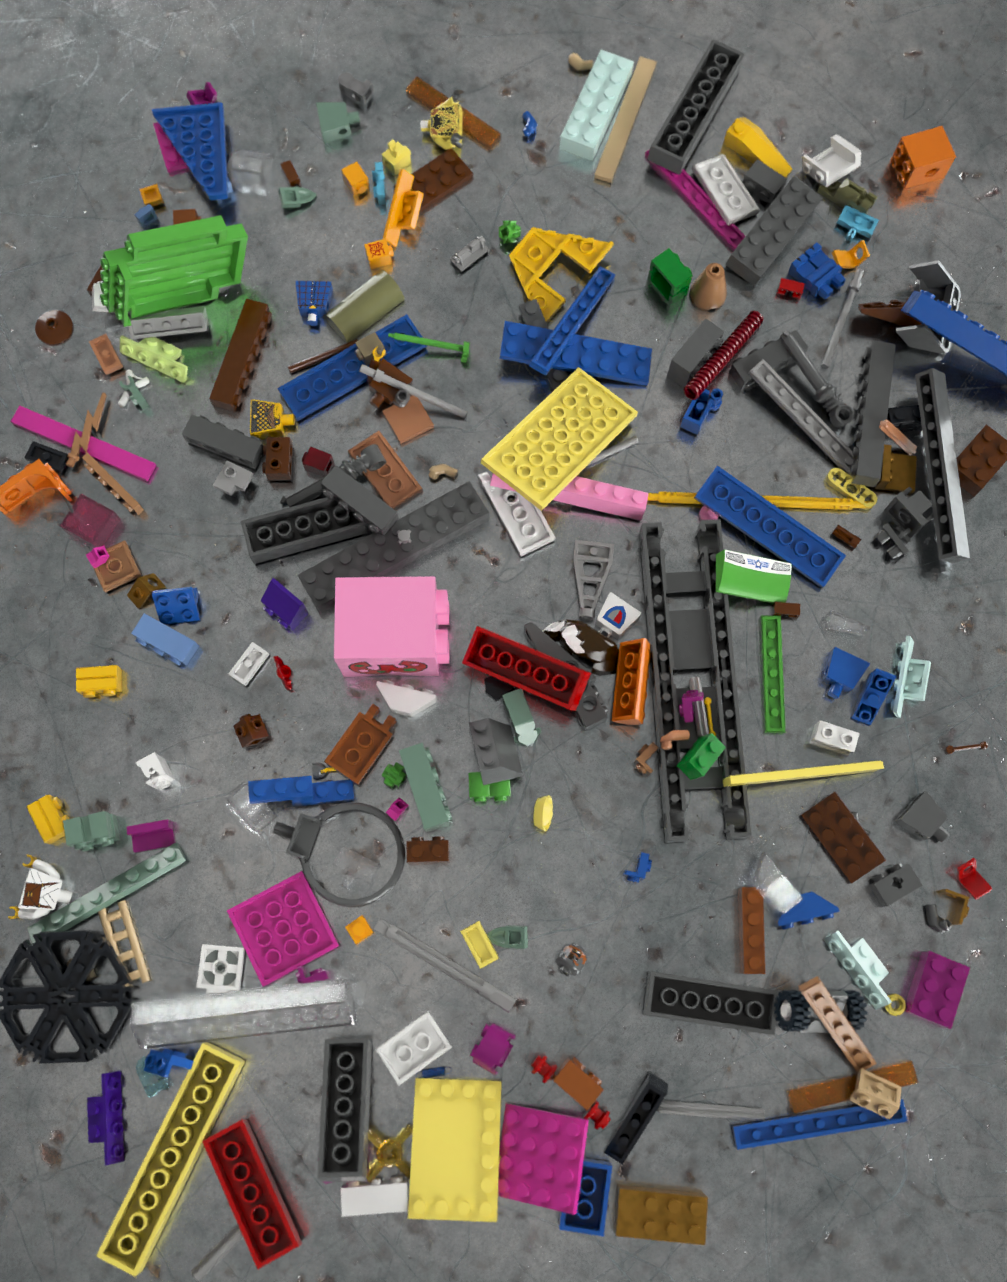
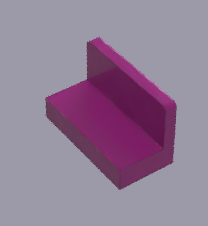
M168 819L126 827L127 835L132 836L133 852L135 853L166 848L175 843L173 821Z

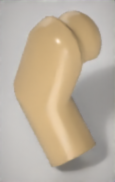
M576 53L569 55L568 61L576 71L592 69L593 60L583 61Z

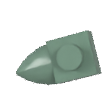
M280 187L278 190L282 208L300 207L301 204L310 202L317 196L313 191L302 187Z
M507 925L493 929L487 934L490 941L499 947L519 949L528 947L527 926Z

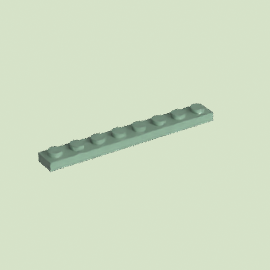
M177 842L31 925L27 928L31 943L35 944L34 934L45 931H66L184 863L186 859L180 845Z

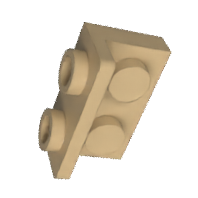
M861 1068L857 1074L856 1088L850 1096V1101L882 1117L891 1119L900 1108L902 1087Z

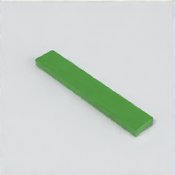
M761 615L760 638L764 733L784 734L786 729L781 616Z

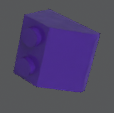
M273 578L270 581L261 599V603L264 606L262 609L269 616L274 614L278 618L277 622L283 628L289 627L291 630H294L309 613L304 603L276 579Z

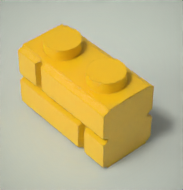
M118 665L76 669V691L83 695V697L92 698L95 697V694L103 693L104 696H114L116 692H122V669Z
M49 794L29 804L26 808L44 843L52 844L65 836L63 821L68 820L69 817L66 814L63 815L61 811L63 805L59 798Z

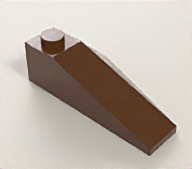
M890 300L889 304L883 302L858 304V309L863 314L905 327L921 325L920 322L901 311L906 302Z

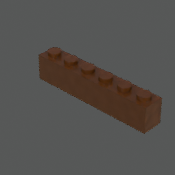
M246 298L209 397L213 407L235 412L236 407L240 405L241 393L243 389H246L248 374L252 372L254 367L253 360L259 354L260 341L264 339L266 325L271 321L272 313L269 310L268 304Z

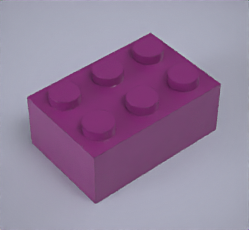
M922 951L906 999V1009L904 1012L941 1028L951 1029L970 967L934 952Z

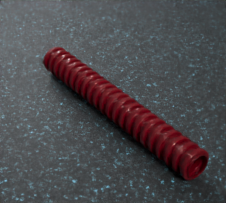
M751 311L697 374L694 375L690 382L687 383L683 391L689 399L696 400L739 349L742 348L745 342L748 341L751 335L754 334L757 328L760 327L764 321L761 313Z

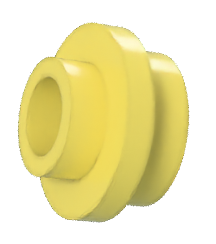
M898 994L888 995L891 1001L897 1002V1008L893 1009L890 1003L884 1006L885 1010L893 1016L903 1014L906 1009L904 998Z

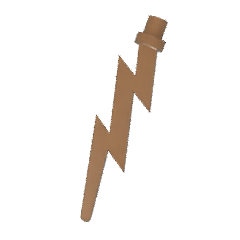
M105 393L101 395L94 417L87 411L82 437L80 438L78 433L75 432L71 453L68 454V461L66 463L71 468L80 459L79 452L81 446L87 453L92 427L94 426L98 432L107 397Z

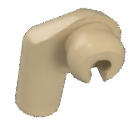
M446 464L432 466L429 469L428 475L434 480L438 479L441 474L455 479L458 470Z

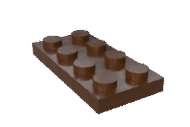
M452 148L446 150L411 174L414 176L411 191H420L424 194L419 213L473 177V172Z
M836 791L801 815L851 884L886 861V858Z

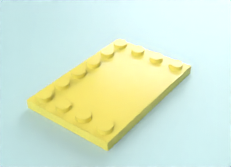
M415 1078L408 1219L497 1222L502 1081Z

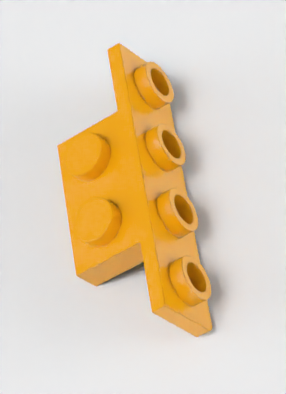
M404 169L399 171L383 234V239H386L387 243L393 247L397 246L401 229H415L424 195L420 191H411L414 176Z

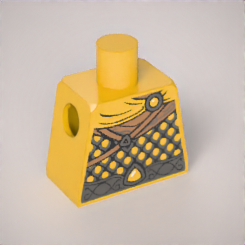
M251 400V436H255L260 440H265L267 437H282L284 435V426L295 425L294 414H284L282 404Z

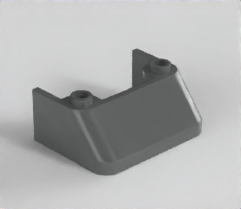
M939 260L910 265L909 269L917 277V283L914 287L915 291L920 292L921 289L928 291L936 296L934 298L935 301L937 299L944 301L952 306L950 310L958 311L961 296L960 288ZM926 324L896 329L898 335L909 347L939 354L947 353L950 350L951 342L930 330Z

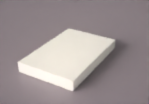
M427 1011L375 1050L399 1086L451 1049L452 1046L429 1011Z

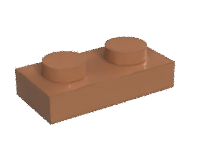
M107 334L89 341L106 375L123 368Z

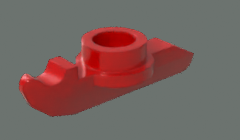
M274 656L277 667L276 673L281 678L284 687L287 690H291L292 681L289 680L291 669L283 664L280 657Z

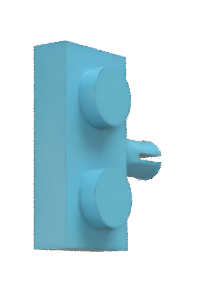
M375 162V170H372L373 182H376L377 185L373 186L374 198H378L379 205H386L382 162Z
M845 205L837 224L849 229L845 238L846 240L853 241L856 233L870 238L879 220Z

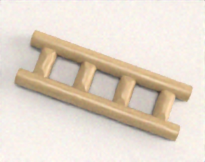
M126 900L118 902L119 910L108 914L106 908L99 911L98 914L106 940H109L122 964L123 961L135 958L138 969L128 973L131 980L133 981L141 977L142 983L151 981ZM122 917L125 929L113 933L110 922ZM128 937L132 949L119 953L116 942Z

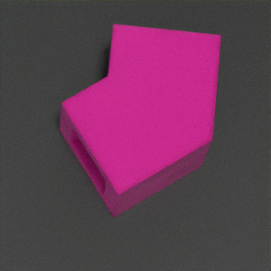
M104 546L93 548L91 552L86 554L94 568L106 563L109 558V554Z
M399 797L385 813L397 822L409 805Z

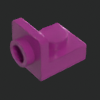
M304 966L297 967L299 972L296 973L299 985L303 984L304 988L331 979L327 970L322 971V968L309 972L310 976L308 977Z

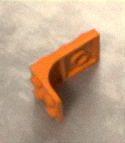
M38 459L26 465L21 472L11 476L7 482L0 486V511L6 515L42 489H57L69 502L73 500L69 496L72 492L48 462L43 464Z

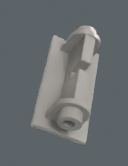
M482 236L476 237L449 258L450 261L462 272L489 251V248L484 244L486 242Z

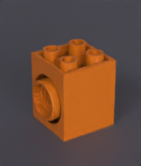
M943 126L901 137L891 157V165L897 172L899 183L902 184L904 189L945 178L956 155Z

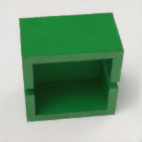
M668 248L651 260L647 279L671 306L688 294L689 284L693 275L689 267L684 266L680 261L679 256Z

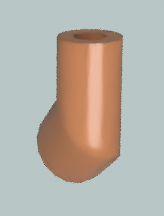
M672 730L660 739L661 748L668 750L673 747L672 742L675 740H689V731Z

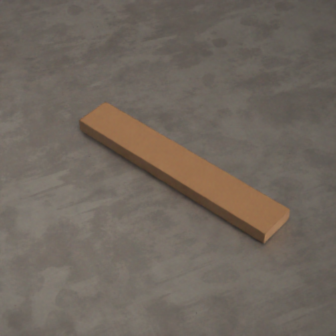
M817 976L798 986L856 1072L858 1073L861 1068L866 1070L876 1065L874 1057L820 978Z

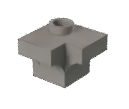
M226 461L213 487L232 496L235 491L238 493L240 490L245 492L254 475L253 472Z

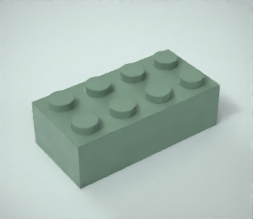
M419 743L399 750L426 833L428 834L450 826L449 820H452L448 805L443 806L442 801L446 799L442 786L437 787L436 782L439 781L435 766L430 767L429 764L433 762L429 747L424 748L423 743Z

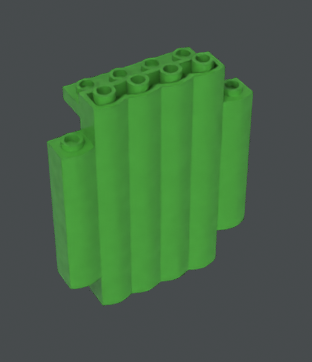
M220 215L128 234L127 240L124 241V248L103 252V258H100L103 269L100 271L103 281L100 283L103 293L100 294L102 305L107 307L109 313L115 312L117 320H121L123 327L131 326L128 312L132 319L218 299L219 288L241 283L248 235L242 223L226 226Z

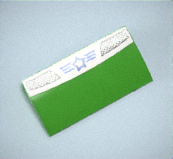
M723 550L716 554V592L770 603H786L790 588L792 563Z

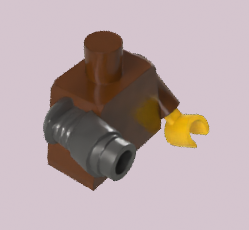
M378 346L375 347L372 352L374 357H372L369 367L374 370L379 369L385 375L412 386V378L385 359L380 360L386 353L385 349L382 351V355H379L376 351ZM367 375V382L370 385L369 390L374 393L369 402L374 407L379 408L383 401L389 405L395 404L398 407H404L409 402L410 395L407 391L397 389L382 381L379 383L373 380V377Z

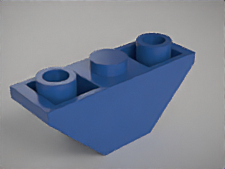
M877 668L872 671L860 691L852 718L871 725L894 683L896 675Z
M808 892L787 898L774 921V927L781 926V929L784 930L794 927L793 923L801 921L802 925L814 922L813 918L821 916L822 920L833 918V913L840 911L837 906L816 893Z

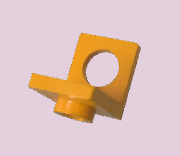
M861 240L849 251H832L836 264L847 269H855L870 257L864 240ZM859 248L863 250V255L860 259L856 256Z

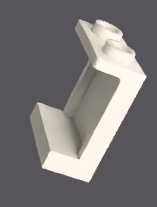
M837 134L831 137V147L814 158H810L807 155L802 157L804 173L810 175L825 187L830 186L861 166V150Z

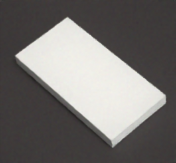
M724 154L693 165L692 171L727 225L759 213V207Z

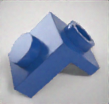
M641 852L636 872L625 870L623 871V876H626L628 881L639 883V880H644L646 872H650L652 860L649 859L650 854Z

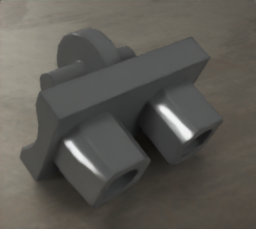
M887 523L883 526V530L876 535L877 540L881 545L890 539L895 545L887 550L892 559H896L901 555L906 556L909 554V550L901 539L906 544L911 542L912 540L908 536L911 529L903 530L899 525L895 528L899 533L897 536Z

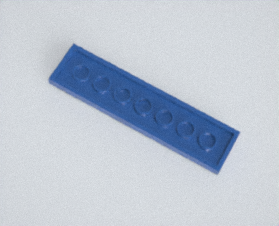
M407 314L376 332L386 351V356L380 358V360L385 359L393 366L427 347V345L395 340L393 337H388L389 333H400L423 338ZM356 344L277 388L297 421L367 381V375L359 371L361 365H365L363 360L359 361L355 354V350H357Z
M505 321L499 359L530 364L553 330ZM575 334L551 368L574 372L579 367L590 376L647 386L649 383L652 349Z
M718 465L694 497V499L781 560L792 563L794 569L821 588L826 585L846 556Z

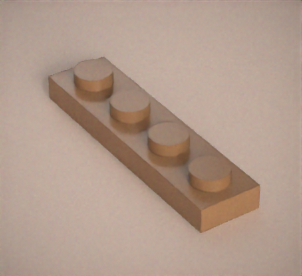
M88 452L82 457L86 462L84 467L91 474L95 472L99 476L97 480L104 487L108 485L111 488V494L117 500L121 498L125 501L123 505L130 513L134 510L139 515L144 511L141 505Z

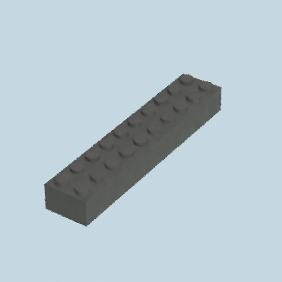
M468 481L398 519L384 536L379 532L377 534L373 533L298 574V577L318 613L321 614L335 606V578L388 577L489 521V511L471 482ZM409 529L412 542L399 544L397 542L399 540L397 531Z

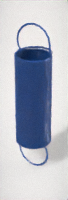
M446 1067L425 1069L419 1072L423 1073V1078L443 1076L446 1074Z

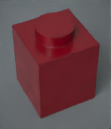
M311 446L302 457L305 470L321 477L329 474L334 463L332 454Z

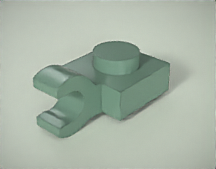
M130 375L128 376L130 380L128 385H124L122 381H119L124 391L132 393L129 397L135 406L139 404L142 410L149 406Z

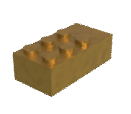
M617 1185L614 1233L619 1237L705 1245L708 1197L704 1193Z

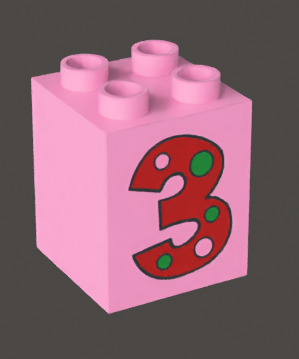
M435 577L335 578L334 660L343 677L439 676V664H449L450 661L448 630H439V625H449L448 590H437Z

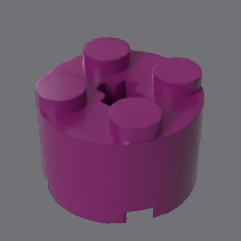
M493 1023L491 1026L486 1024L481 1033L483 1039L479 1045L476 1044L470 1056L473 1057L474 1064L496 1076L498 1072L495 1069L497 1066L502 1068L513 1047L510 1041L511 1039L516 1040V1036Z

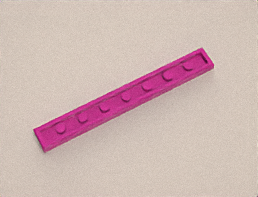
M650 149L645 152V156H646L647 158H648ZM651 162L734 252L745 238V235L734 223L726 224L710 197L684 169L678 175Z
M20 405L10 421L13 425L69 449H72L75 432L78 433L80 438L83 433ZM90 436L87 452L95 460L146 482L149 481L157 466L154 462ZM81 446L79 453L85 455L86 452Z

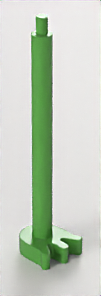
M400 333L388 334V337H393L395 340L462 352L461 362L466 363L469 355L470 342L464 341L463 345Z

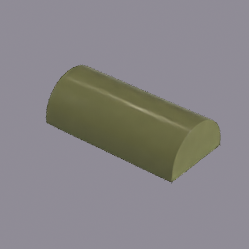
M381 270L324 314L323 318L348 343L405 300L404 295L394 279L387 272Z

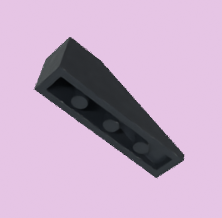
M649 1073L604 1150L605 1154L623 1165L665 1099L669 1084Z

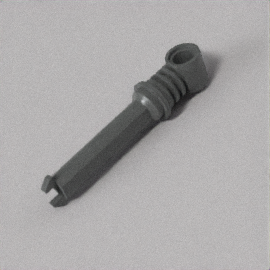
M784 331L780 335L782 344L815 389L816 402L824 403L823 407H827L826 412H830L828 415L830 416L831 424L839 428L850 423L854 418L853 409L845 403H841L843 400L838 399L840 398L839 395L836 396L837 387L826 383L794 336L788 331ZM839 412L844 414L845 420L839 418Z
M373 444L363 449L360 453L361 456H356L357 459L352 458V461L343 460V464L339 468L354 480H357L358 474L362 476L363 472L367 473V469L375 471L386 464V460L378 445ZM324 478L288 498L283 496L280 504L287 502L289 507L307 503L323 494L321 482Z

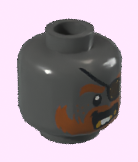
M575 943L565 945L556 959L560 967L558 970L568 977L570 974L579 975L587 963L586 951Z

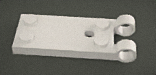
M487 471L477 475L482 488L487 493L520 557L555 540V536L541 510L518 492L490 486L491 477ZM510 495L514 496V497H515V500H514V501H509V500L507 499L508 496H510Z

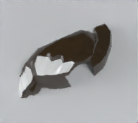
M563 619L549 624L543 630L552 640L559 642L561 647L571 656L574 653L585 656L593 661L592 674L602 676L617 673L619 649L616 643L584 622Z

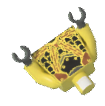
M455 89L452 97L431 110V120H421V131L430 132L433 141L445 150L456 146L458 148L462 147V139L464 138L462 137L463 111L458 103H463L465 98L461 96L464 91L460 89Z

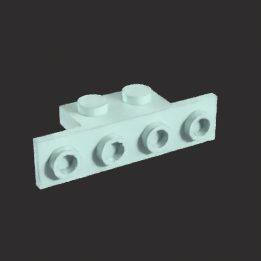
M906 636V641L902 642L901 653L903 658L898 663L900 675L899 680L896 679L894 685L896 697L891 701V710L898 718H901L904 699L925 700L931 662L928 660L911 659L914 645L911 636Z
M839 931L823 939L876 1010L892 1002L879 985L889 972L863 938L857 940L851 947Z

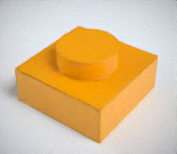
M157 184L139 189L145 206L150 204L153 207L164 203Z
M363 915L345 926L356 945L374 933Z

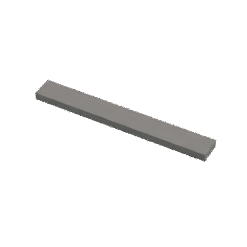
M762 359L748 374L840 469L850 475V469L855 460L852 458L853 451Z

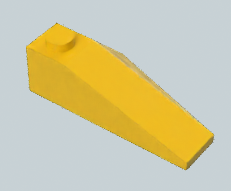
M737 118L726 131L723 144L752 164L758 159L785 178L792 171L793 168L760 127L747 118Z

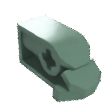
M522 689L502 695V702L516 735L514 737L515 743L523 745L534 743L541 733L540 727L535 728V723Z

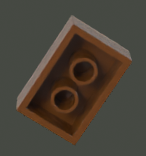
M987 424L956 458L960 486L973 497L984 488L1007 461V440Z

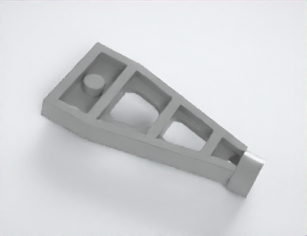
M575 540L573 565L580 604L579 618L582 620L595 619V608L612 565L614 544ZM585 562L599 563L601 565L597 577H588L584 574L583 564ZM584 583H594L597 585L594 596L584 594Z

